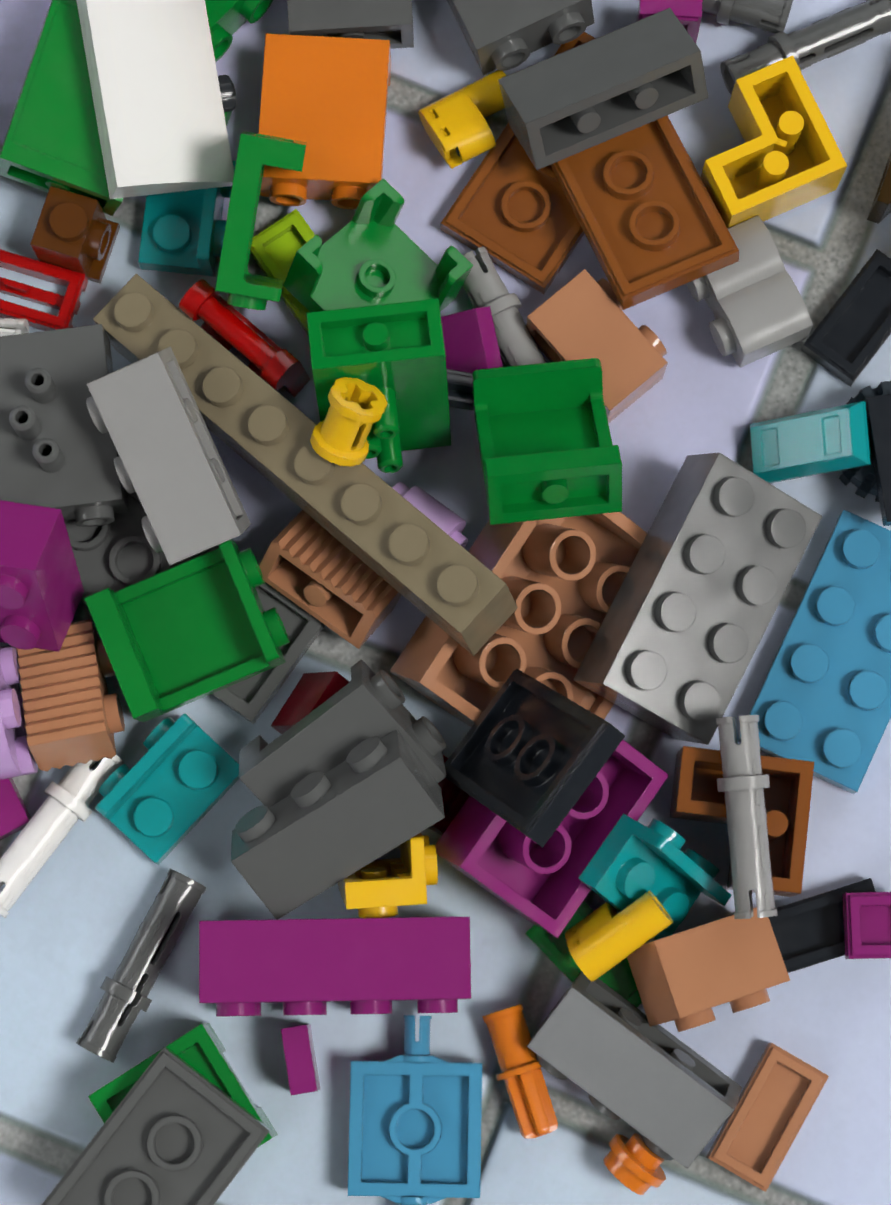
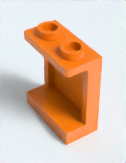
M266 33L258 134L307 142L302 172L268 165L264 166L260 196L269 197L271 202L283 206L304 205L307 199L331 200L332 205L338 208L356 210L362 196L382 180L388 86H390L391 79L390 40Z

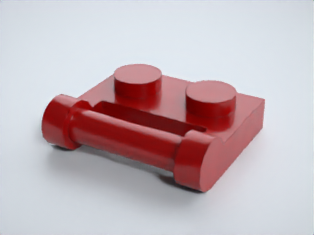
M204 279L197 281L185 293L179 303V309L193 321L202 319L204 323L200 327L228 351L232 347L237 349L251 361L247 367L276 391L283 387L295 398L310 381L311 378L297 358L286 349L280 348L234 307L227 304V301L222 298L220 293L215 291V288Z

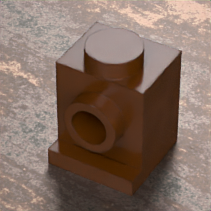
M50 186L30 245L39 261L86 274L88 280L101 284L120 225L106 219L99 200Z

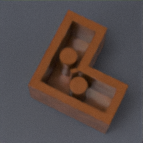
M683 746L678 751L675 762L670 818L727 824L725 792H718L717 779L723 778L720 750ZM761 755L762 775L769 774L770 788H764L774 895L793 897L802 892L814 762ZM730 858L727 889L733 890Z

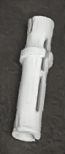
M117 755L112 759L104 757L93 771L91 768L97 761L90 760L86 764L78 762L70 767L58 784L52 781L44 792L48 795L47 799L0 859V887L6 884L0 893V915L2 917H7L8 911L58 845L67 836L78 819L85 822L92 813L88 806L99 793V788L118 767L124 764L123 760Z

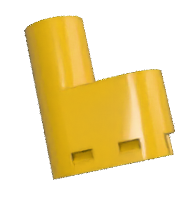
M497 70L418 110L420 120L427 135L451 169L496 147L494 136L485 118L505 108L498 79L506 76L503 71Z
M648 891L619 913L610 904L605 902L566 931L565 938L575 963L591 982H594L670 926L673 920L658 898L651 891Z

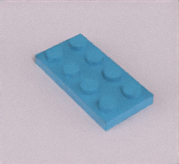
M844 509L835 524L749 715H759L760 751L773 757L814 762L813 776L852 794L858 792L891 718V531ZM740 732L739 737H738V741H740V742H741V732Z

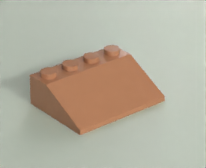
M621 512L490 525V520H488L468 552L507 584L518 608L474 656L430 618L425 616L390 672L470 727L474 725L516 669L526 673L600 718L605 719L614 703L580 685L573 679L619 591L647 532Z

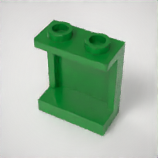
M247 131L240 134L215 291L229 293L227 301L229 305L254 310H266L268 300L280 302L284 280L252 274L248 270L264 166L268 165L302 172L307 142Z
M598 358L479 369L472 373L474 416L490 525L622 512V461L619 446L612 444L603 399L602 366Z
M230 539L219 544L220 548L117 592L107 588L84 598L133 719L141 722L149 721L286 663L280 647L290 643V640L276 608L273 607L265 611L255 587L265 584V580L251 548L240 551L238 545Z

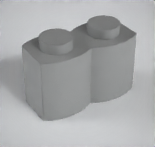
M759 216L728 228L739 250L738 262L686 283L693 298L697 302L705 299L714 314L715 320L709 322V327L718 350L723 356L732 354L740 368L808 338L813 326L806 305L796 285L785 270L778 249Z

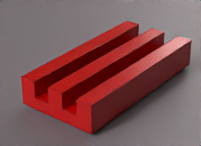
M0 249L1 268L67 287L65 296L0 277L1 293L60 310L58 316L0 299V318L27 319L30 327L44 331L73 328L72 320L74 314H78L81 305L79 301L81 293L85 292L88 284L86 274Z

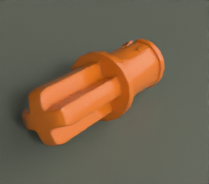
M519 1004L482 1017L484 1023L486 1022L502 1072L496 1074L497 1081L504 1080L521 1135L525 1139H533L556 1130L558 1121L541 1071L542 1066L536 1059V1053L527 1047L531 1041V1036L523 1014V1005Z

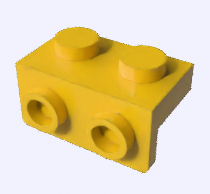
M421 833L417 834L400 845L401 858L375 860L338 882V889L346 909H358V916L361 918H387L398 915V906L427 904L426 885H437L436 848L435 845H430L429 836L422 835Z

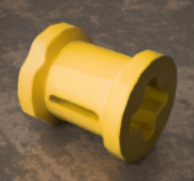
M343 377L335 380L334 385L331 387L328 394L329 410L324 421L319 422L314 427L310 443L315 452L325 460L340 466L352 467L360 465L366 459L369 451L367 437L373 423L381 419L388 402L385 395L374 385L358 378Z

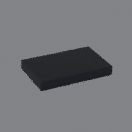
M516 669L445 762V778L543 848L624 739L625 735L606 720Z

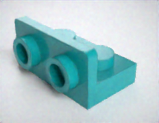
M232 160L233 169L235 171L236 161ZM232 186L147 195L138 258L140 268L142 270L214 277L217 257H221L226 220H222L224 198H230Z
M186 713L176 722L172 718L167 717L159 723L143 742L148 752L131 769L126 764L117 768L98 790L104 798L95 809L110 820L157 865L168 856L239 780V763L206 734Z
M624 813L578 878L618 912H621L646 892L651 891L673 920L670 926L652 938L654 940L673 935L701 893L723 906L726 905L732 896L714 880L720 871L714 864L689 848L684 853L680 850L686 842L680 834L655 818L652 819L648 826H645Z

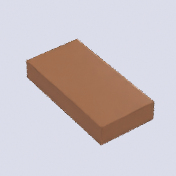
M768 1043L738 1098L735 1110L725 1121L706 1157L766 1192L829 1076L775 1044Z

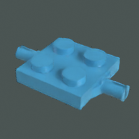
M403 1015L404 1055H399L386 1061H351L348 1196H381L401 1205H427L445 1198H480L482 1063L447 1062L430 1055V1023L432 1016H420L419 1041L416 1042V1015Z

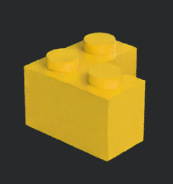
M793 55L737 79L728 108L745 143L706 159L700 176L727 229L755 216H759L764 222L835 191L847 167Z

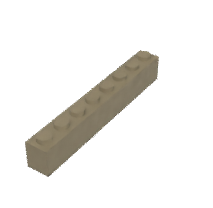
M135 274L93 318L96 324L103 325L114 349L130 363H134L171 346L207 428L473 656L516 611L518 607L507 584L367 466L363 463L352 467L340 466L320 457L310 443L312 431L317 424L138 274Z

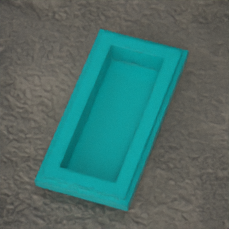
M864 401L750 424L753 473L768 483L871 465L866 402Z

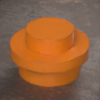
M634 1133L629 1139L624 1135L616 1134L610 1140L609 1146L611 1151L603 1159L604 1164L628 1189L636 1194L644 1195L651 1186L658 1188L666 1180V1175L660 1167L664 1159L657 1156L646 1146L641 1135Z

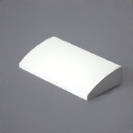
M76 0L109 198L117 199L232 186L234 169L205 0Z

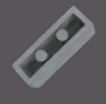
M171 346L87 383L92 395L86 399L89 414L95 426L102 434L109 432L119 454L118 457L114 458L117 475L128 493H137L146 513V516L141 519L145 536L156 553L164 552L169 565L240 536L251 525Z

